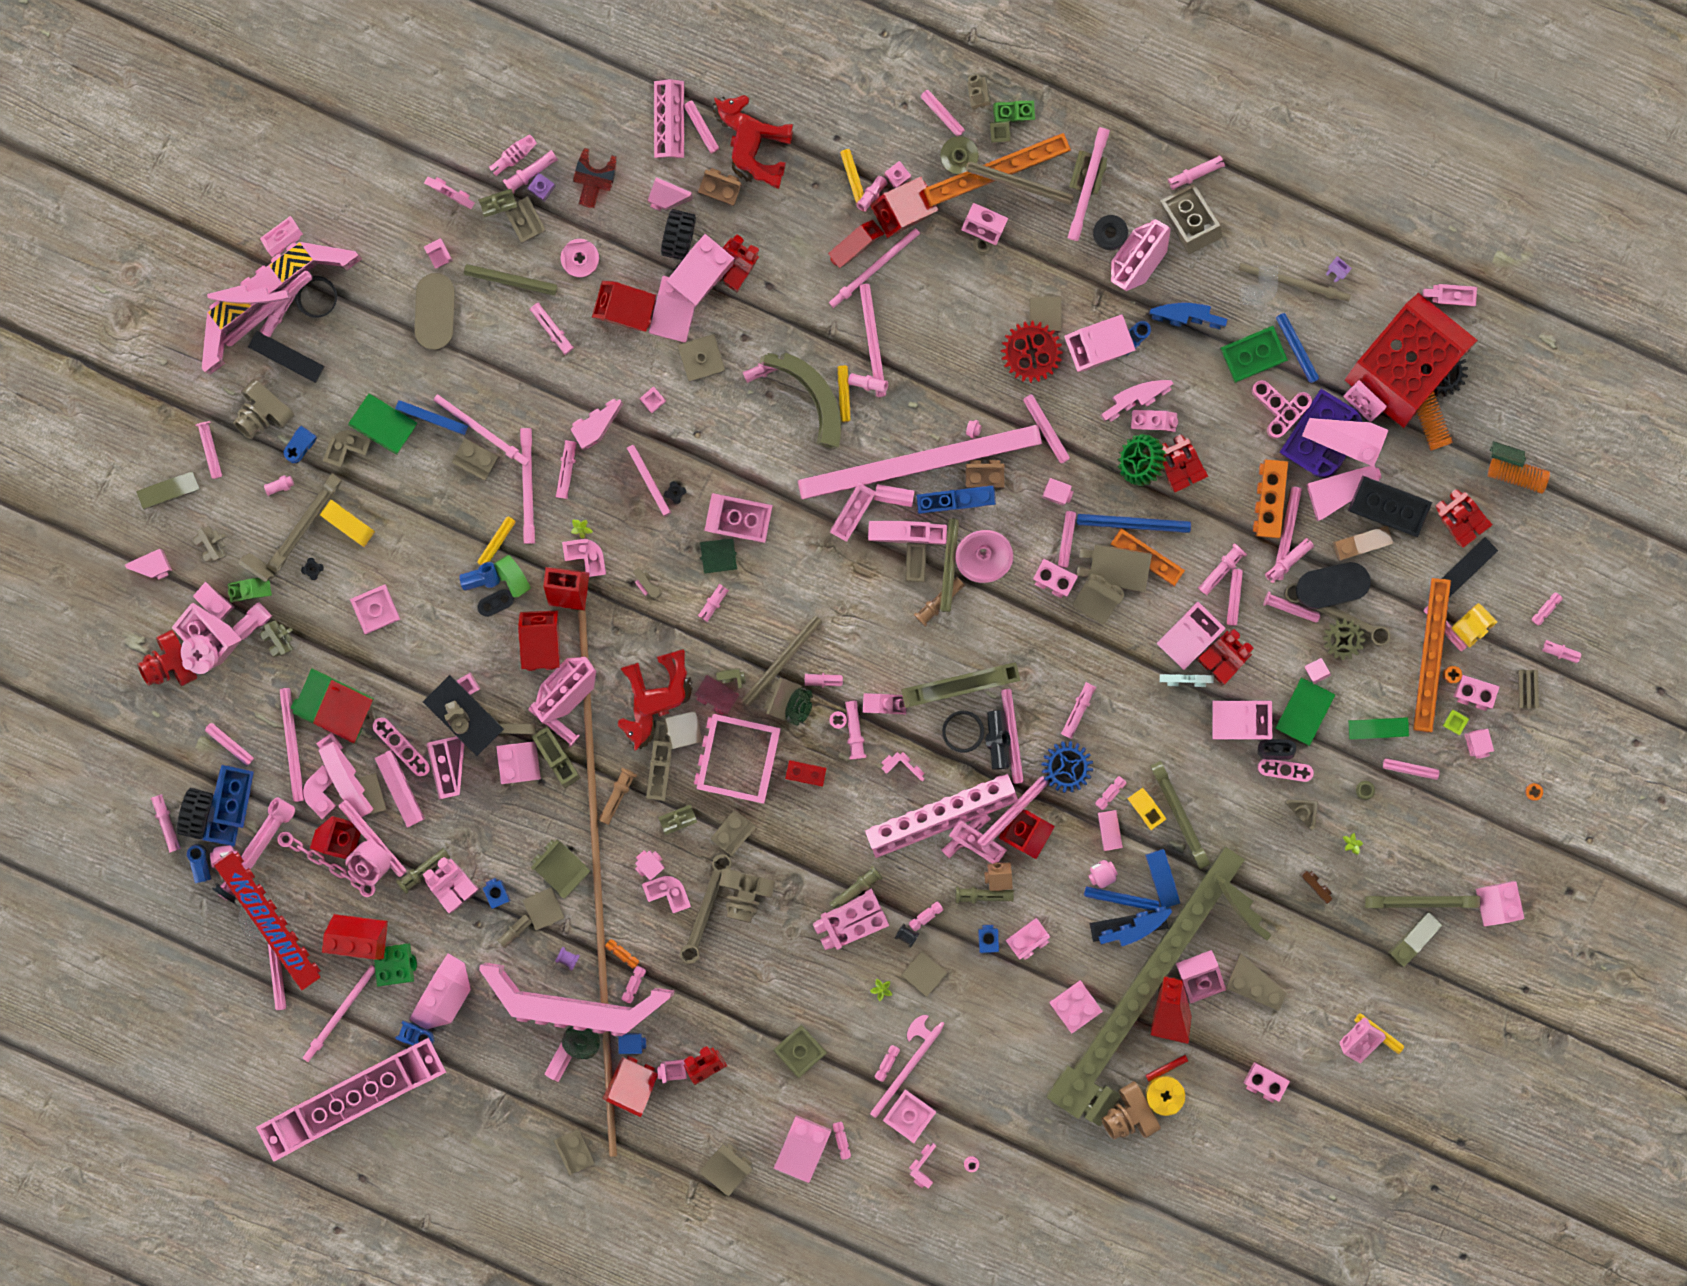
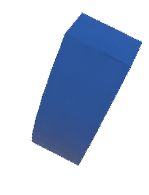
M1160 849L1145 854L1161 906L1168 908L1180 904L1165 850Z

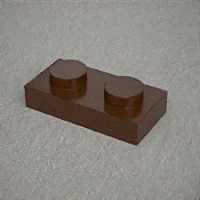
M1304 870L1300 874L1304 881L1326 904L1333 899L1330 896L1332 892L1326 885L1321 886L1317 882L1319 878L1312 870L1310 872Z

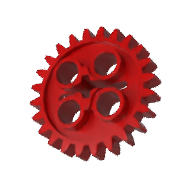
M1032 320L1030 326H1028L1026 321H1024L1022 328L1019 324H1016L1017 331L1010 329L1012 335H1005L1008 342H1002V345L1006 349H1002L1000 352L1005 353L1006 356L1002 357L1001 360H1007L1004 368L1010 366L1009 374L1015 372V379L1022 376V382L1026 378H1029L1030 383H1032L1033 378L1040 382V376L1046 380L1047 372L1053 375L1052 368L1058 369L1055 362L1062 361V359L1057 357V355L1063 354V351L1058 350L1062 344L1056 343L1059 336H1052L1055 330L1047 331L1049 325L1041 328V322L1035 326ZM1027 335L1030 336L1032 349L1037 351L1034 354L1037 364L1036 369L1033 367L1031 354L1026 353L1029 351ZM1040 335L1043 337L1044 343L1036 345L1033 338ZM1023 340L1025 348L1022 350L1017 349L1015 342ZM1040 354L1048 356L1046 364H1041L1038 361ZM1026 358L1029 360L1030 366L1022 368L1019 365V361Z

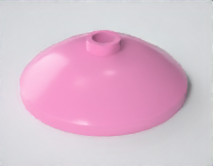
M980 530L967 535L959 543L956 550V564L959 571L966 578L974 582L988 583L1000 579L1009 571L1013 562V550L1009 541L1000 533L991 530Z

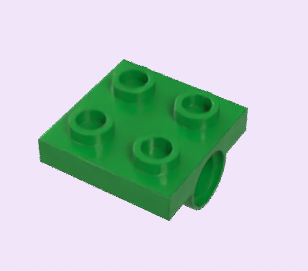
M410 944L386 946L384 959L374 960L377 987L414 982L413 971L417 969V959L414 954H411Z

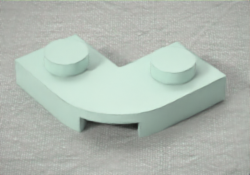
M1160 674V682H1167V686H1179V683H1195L1194 687H1206V683H1214V675Z

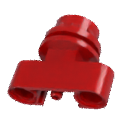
M173 630L156 637L163 655L159 656L154 650L151 652L152 656L150 654L146 655L143 661L137 664L139 672L148 686L162 684L164 680L166 682L169 681V672L171 671L181 687L197 679L196 673L183 667V660L181 658L182 646Z

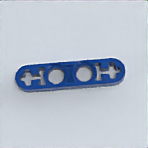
M398 400L395 407L398 411L465 435L468 428L467 425Z

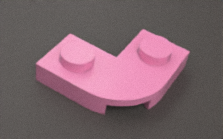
M427 177L424 182L437 192L450 197L469 209H472L475 202L469 199V194L461 190L459 192L446 186V182L438 177L435 180Z
M588 539L562 542L565 561L584 559L586 572L590 573L589 577L606 575L603 552L595 542Z
M324 765L307 780L303 789L306 803L321 819H324L336 807L333 801L324 793L333 783Z
M663 876L642 884L648 902L667 896L673 913L691 907L683 884L674 877Z

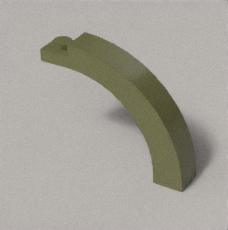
M773 353L761 356L759 364L791 375L809 392L815 403L819 420L816 444L832 449L839 448L841 438L839 408L833 392L824 378L808 363L791 354L783 353L780 359L778 355Z
M1014 662L901 689L905 708L1021 680L1017 663Z

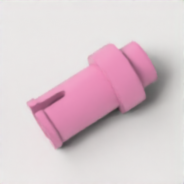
M284 475L279 477V480L265 484L264 488L266 494L270 496L282 490H290L291 486H294V482L291 476L286 477Z

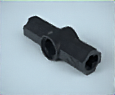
M1004 711L987 712L989 733L985 737V742L988 749H990L992 770L1008 769L1007 747L1010 746L1011 738L1008 731H1006Z

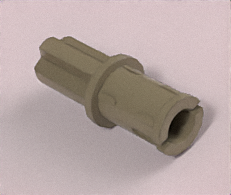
M523 915L513 926H509L510 929L498 938L497 941L506 948L516 937H520V934L532 921L528 916Z

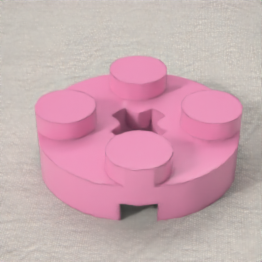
M574 239L562 250L561 264L569 275L577 278L587 277L596 271L599 264V253L591 242L585 239ZM578 253L585 256L581 264L574 260Z
M195 635L182 643L181 658L185 669L197 674H204L212 670L217 664L218 651L209 642L211 641L209 638L203 635ZM199 651L203 657L199 658L196 652Z

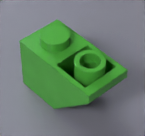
M252 578L228 583L230 603L272 596L270 580L265 582L260 578Z

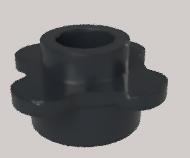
M672 481L669 484L668 490L664 492V497L673 500L674 504H679L681 497L687 491L685 487H680L675 481Z
M308 558L305 566L301 568L302 574H307L311 580H317L318 574L324 570L323 564H318L314 558Z

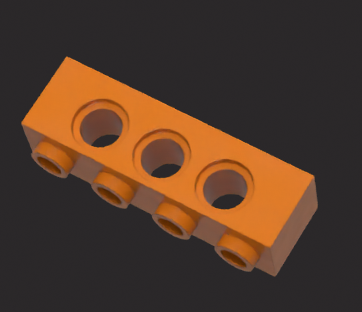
M1265 459L1263 464L1260 463L1259 475H1262L1261 483L1258 482L1257 494H1260V499L1255 504V513H1258L1257 521L1254 520L1253 532H1256V537L1275 539L1281 537L1288 468L1287 461ZM1268 475H1274L1277 478L1275 485H1270L1267 482ZM1267 494H1272L1275 497L1273 504H1268L1265 501ZM1265 513L1272 514L1273 521L1271 523L1264 522L1263 515Z

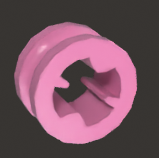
M838 711L830 716V724L834 728L839 729L845 726L847 719L844 713ZM835 715L843 716L844 719L842 721L844 722L842 725H835L833 723Z

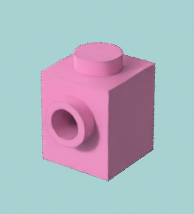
M644 850L636 857L638 860L635 863L637 865L636 871L642 877L646 875L649 880H652L665 868L660 862L663 859L656 851L652 853L651 850L648 852Z

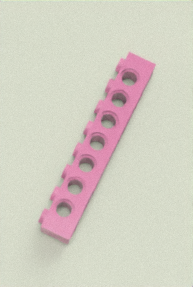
M1008 774L998 776L989 782L980 783L969 790H963L951 797H945L936 803L927 804L923 808L910 811L901 817L892 818L883 824L872 826L870 829L865 830L875 858H878L956 826L959 820L966 823L1014 804L1018 801L1011 780Z

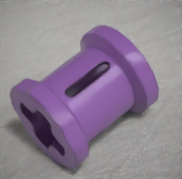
M562 947L555 962L568 966L572 971L580 955H574L566 951L565 947Z

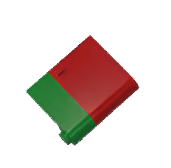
M311 668L300 696L294 700L291 709L293 710L292 714L355 744L362 732V725L374 698Z

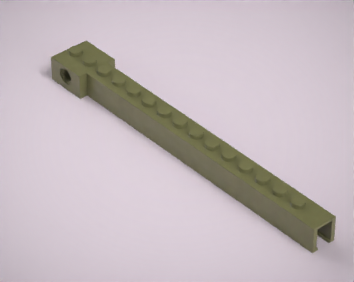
M1225 846L1222 848L1075 1067L1072 1068L1068 1064L1065 1066L1046 1094V1098L1077 1119L1081 1117L1100 1088L1094 1082L1161 985L1164 976H1167L1223 893L1217 881L1218 876L1230 883L1245 859Z

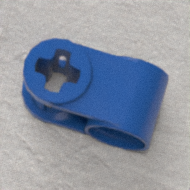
M1140 321L1129 329L1135 349L1150 335L1151 327L1145 321ZM1140 325L1146 326L1147 334L1139 335L1137 327Z
M300 426L284 449L285 458L291 463L300 462L315 443L317 436L303 426ZM296 450L297 456L291 457L289 452Z
M402 1020V1028L395 1039L406 1044L415 1045L420 1042L421 1035L425 1034L429 1037L431 1043H434V1035L430 1031Z

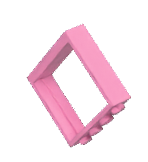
M717 714L708 717L706 728H709L708 736L704 735L702 747L706 748L704 755L700 754L698 766H701L700 774L696 773L694 781L697 789L764 804L781 728ZM717 721L772 732L758 796L704 785Z

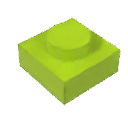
M1452 709L1442 726L1460 736L1469 718Z

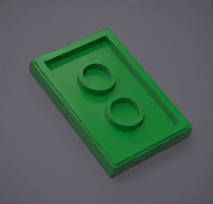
M1274 326L1220 347L1234 383L1288 361Z
M368 393L349 421L348 426L398 455L418 423Z
M1301 677L1275 729L1310 746L1336 694Z

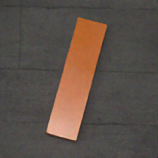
M1123 529L1119 530L1110 544L1116 548L1151 553L1149 570L1173 586L1176 585L1185 571Z

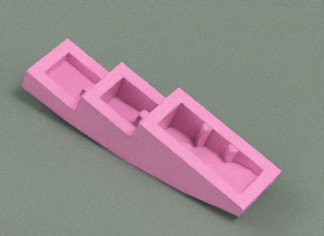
M246 285L207 294L210 300L238 304L272 303L290 299L287 290L269 294L268 289L264 287L248 292Z
M333 741L320 748L319 753L326 770L343 801L347 800L361 817L371 813L373 807L362 794L365 789L354 776L356 770L336 743Z

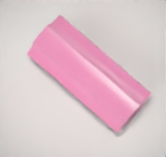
M877 484L874 500L912 507L915 491Z
M562 1040L544 1075L559 1082L577 1047Z

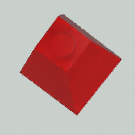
M332 816L315 830L310 849L347 859L356 849L361 833L350 820Z

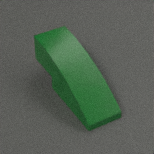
M1408 717L1348 720L1349 740L1409 737Z

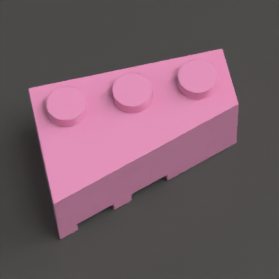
M457 736L426 743L439 799L460 795L464 743Z

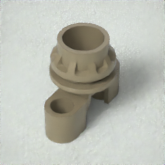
M252 379L241 393L253 405L245 403L238 411L237 418L233 423L244 436L252 439L255 435L262 434L264 429L269 428L270 425L266 420L267 418L278 427L284 428L294 417V413L261 383Z
M722 869L719 886L734 889L733 896L727 895L730 903L726 902L725 905L727 909L726 917L751 923L752 917L758 910L754 907L760 904L754 901L755 895L772 898L775 881L742 874L741 872L729 869Z

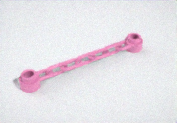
M290 832L279 834L277 840L280 846L289 847L296 852L303 851L307 854L308 859L315 864H324L338 878L345 877L350 880L351 885L360 890L361 895L364 897H370L375 893V885L365 884L360 887L354 884L357 882L347 875L344 868L335 863H327L324 856L314 850L308 851L304 849L303 844L296 840ZM284 836L289 837L288 843L283 841ZM293 841L299 844L297 845L298 849L292 846ZM312 853L322 859H319V862L311 858L313 856ZM335 867L343 871L340 873L341 875L333 871ZM365 886L371 887L370 893L365 892Z

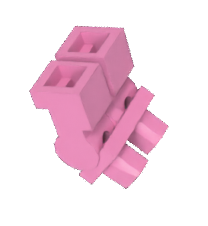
M443 857L438 861V870L435 872L432 869L427 870L423 876L430 890L438 898L446 911L451 914L464 903L463 900L467 901L480 889L452 859L448 860Z

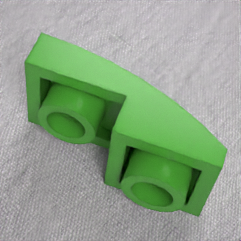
M1034 101L998 102L993 104L994 122L1035 120Z
M506 555L494 563L500 580L507 582L513 598L519 597L531 589L523 572L510 555Z

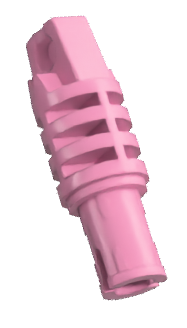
M531 135L516 141L502 153L500 159L489 166L490 170L492 171L498 166L499 168L493 172L497 177L508 166H514L527 156L537 142Z

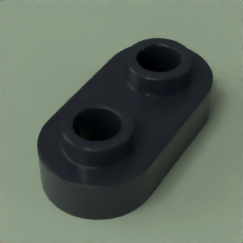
M499 590L478 602V612L485 617L493 616L511 607L514 603V598L509 590ZM504 595L508 597L506 603H503L501 600ZM485 604L491 605V609L489 611H486L484 609Z
M1264 739L1258 744L1257 753L1266 760H1289L1296 754V745L1293 741L1287 739Z

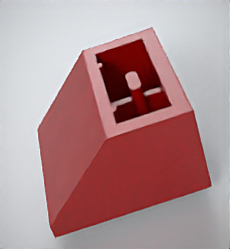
M546 567L543 587L548 605L585 611L590 573Z

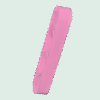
M381 717L373 722L375 733L414 774L425 776L429 773L430 764L388 719ZM379 721L381 723H383L384 721L386 722L385 728L388 731L391 728L393 729V731L390 732L386 736V738L383 736L384 734H386V732L382 729H377L379 726L377 723ZM393 734L400 737V743L396 746L392 745L389 740ZM406 748H410L413 751L411 759L403 757V751ZM417 755L420 758L417 762L419 764L425 763L426 765L424 767L425 772H417L418 766L415 763L412 766L409 764L416 759Z

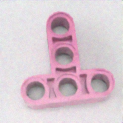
M1263 380L1256 382L1251 390L1253 396L1276 416L1267 427V434L1273 439L1283 436L1310 407L1312 402L1311 396L1305 392L1297 394L1288 402L1268 382ZM1257 385H1263L1266 388L1265 394L1260 395L1256 392ZM1300 396L1307 399V404L1304 407L1300 406L1297 402ZM1271 398L1279 399V407L1274 408L1271 406ZM1287 410L1294 413V419L1291 421L1287 420L1284 416ZM1275 424L1281 427L1279 435L1272 433L1271 428Z

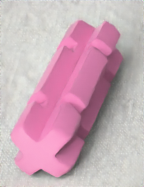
M1553 593L1550 600H1547L1540 608L1539 613L1533 616L1532 621L1536 625H1541L1544 618H1547L1556 608L1555 605L1562 601L1561 595Z
M1120 776L1102 794L1103 797L1096 801L1095 804L1101 810H1104L1108 806L1107 803L1111 802L1120 792L1119 789H1123L1126 785V781Z
M935 902L931 905V908L928 907L919 914L916 920L913 919L909 922V926L913 931H917L921 928L920 925L924 926L935 917L936 913L939 914L943 911V907L939 902Z
M635 967L633 972L635 974L631 976L626 987L627 991L622 995V1000L627 1003H632L634 999L633 994H636L642 982L641 977H644L646 970L642 967Z
M894 1045L890 1046L888 1055L886 1054L879 1067L880 1070L875 1075V1078L881 1082L885 1080L886 1073H889L895 1061V1056L897 1057L900 1049Z
M836 1122L833 1124V1129L836 1132L835 1137L838 1149L841 1151V1159H849L851 1153L850 1149H848L849 1145L846 1134L843 1132V1123Z

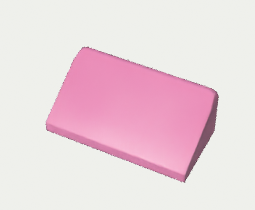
M1117 810L1097 813L1103 850L1123 848Z

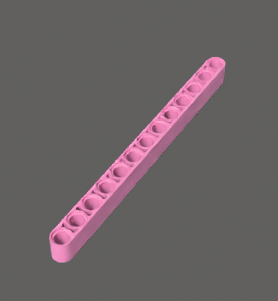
M1038 425L809 477L797 482L801 499H808L855 488L858 483L868 485L1040 445L1042 440Z

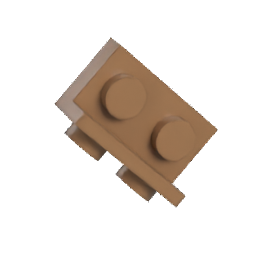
M710 168V171L705 169L698 193L734 206L742 186L739 178L728 175V177L720 175L721 171Z
M970 460V464H966V488L992 485L994 488H1004L1005 464H1000V460H989V464H981V460Z

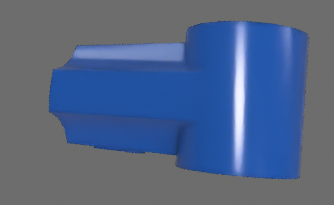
M492 562L482 564L478 570L459 575L461 587L465 591L484 585L487 588H492L501 581Z
M200 844L191 846L187 851V858L190 861L195 883L211 880L205 847ZM194 848H197L201 851L200 858H194L192 856V850Z

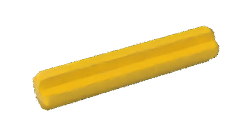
M845 149L840 154L857 203L863 197L864 192L850 149Z
M840 365L837 367L841 422H849L851 417L848 367Z
M509 516L506 517L477 561L479 565L491 561L516 523L514 519Z
M1359 1013L1355 1017L1354 1021L1358 1023L1365 1016ZM1368 1019L1371 1026L1385 1034L1386 1039L1383 1043L1397 1054H1400L1404 1049V1045Z

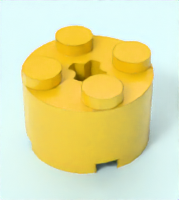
M1477 603L1451 628L1470 648L1478 641L1476 637L1481 639L1488 632L1486 628L1491 629L1498 621L1480 603Z
M1162 1075L1153 1079L1148 1084L1145 1097L1154 1112L1163 1116L1176 1114L1183 1107L1185 1091L1178 1080L1171 1076ZM1168 1091L1170 1097L1163 1100L1161 1093Z

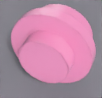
M970 420L966 435L970 436L971 439H975L976 436L980 435L981 425H979L978 420Z

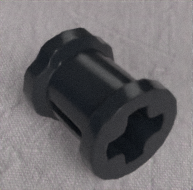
M903 923L894 938L902 940L911 948L920 933L911 931Z

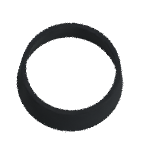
M312 276L310 282L323 281L331 286L335 294L333 307L322 315H313L307 312L301 304V292L305 286L295 296V301L303 314L319 318L326 316L334 309L337 302V291L333 283L327 278Z
M954 712L943 724V739L947 746L956 752H971L981 744L984 738L983 723L972 712ZM957 715H969L979 724V739L970 748H956L950 744L946 737V726Z

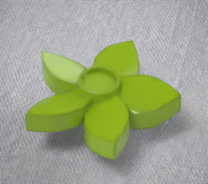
M576 519L572 520L574 528L571 533H579L580 537L584 539L586 533L590 534L593 532L590 528L586 527L588 524L587 520L582 522Z
M1355 833L1351 834L1350 838L1344 836L1343 839L1347 843L1345 851L1351 850L1354 854L1358 855L1360 853L1359 847L1363 842L1356 840Z
M876 979V987L872 988L870 992L873 994L878 993L877 997L880 1002L884 995L892 996L891 991L888 989L890 981L882 984L879 979Z

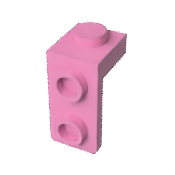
M1152 410L1132 411V429L1176 432L1178 425L1177 413Z
M897 752L893 757L888 755L882 761L884 766L881 769L886 774L901 760L921 781L924 780L922 776L925 773L917 765L913 768L909 764L911 759L904 752L901 754Z
M684 1059L661 1062V1066L657 1068L658 1079H662V1083H667V1081L687 1079L686 1070L683 1066L685 1064Z
M934 1143L931 1145L927 1144L921 1151L923 1156L920 1160L915 1159L909 1167L911 1169L910 1175L915 1178L914 1182L921 1188L924 1186L929 1188L933 1183L930 1178L919 1171V1168L935 1149L936 1144Z

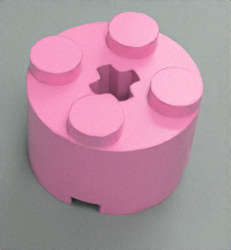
M369 839L362 842L347 857L345 864L346 866L348 864V873L354 881L361 885L371 884L370 886H372L389 870L392 856L374 840Z

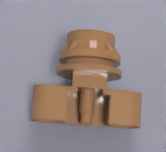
M1134 1081L1119 1090L1125 1107L1117 1103L1114 1105V1108L1108 1110L1106 1116L1101 1118L1104 1128L1114 1140L1119 1137H1127L1129 1133H1135V1124L1144 1138L1151 1136L1161 1129L1141 1089Z

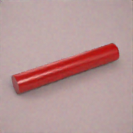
M1183 1055L1145 1076L1148 1082L1188 1062L1186 1055Z

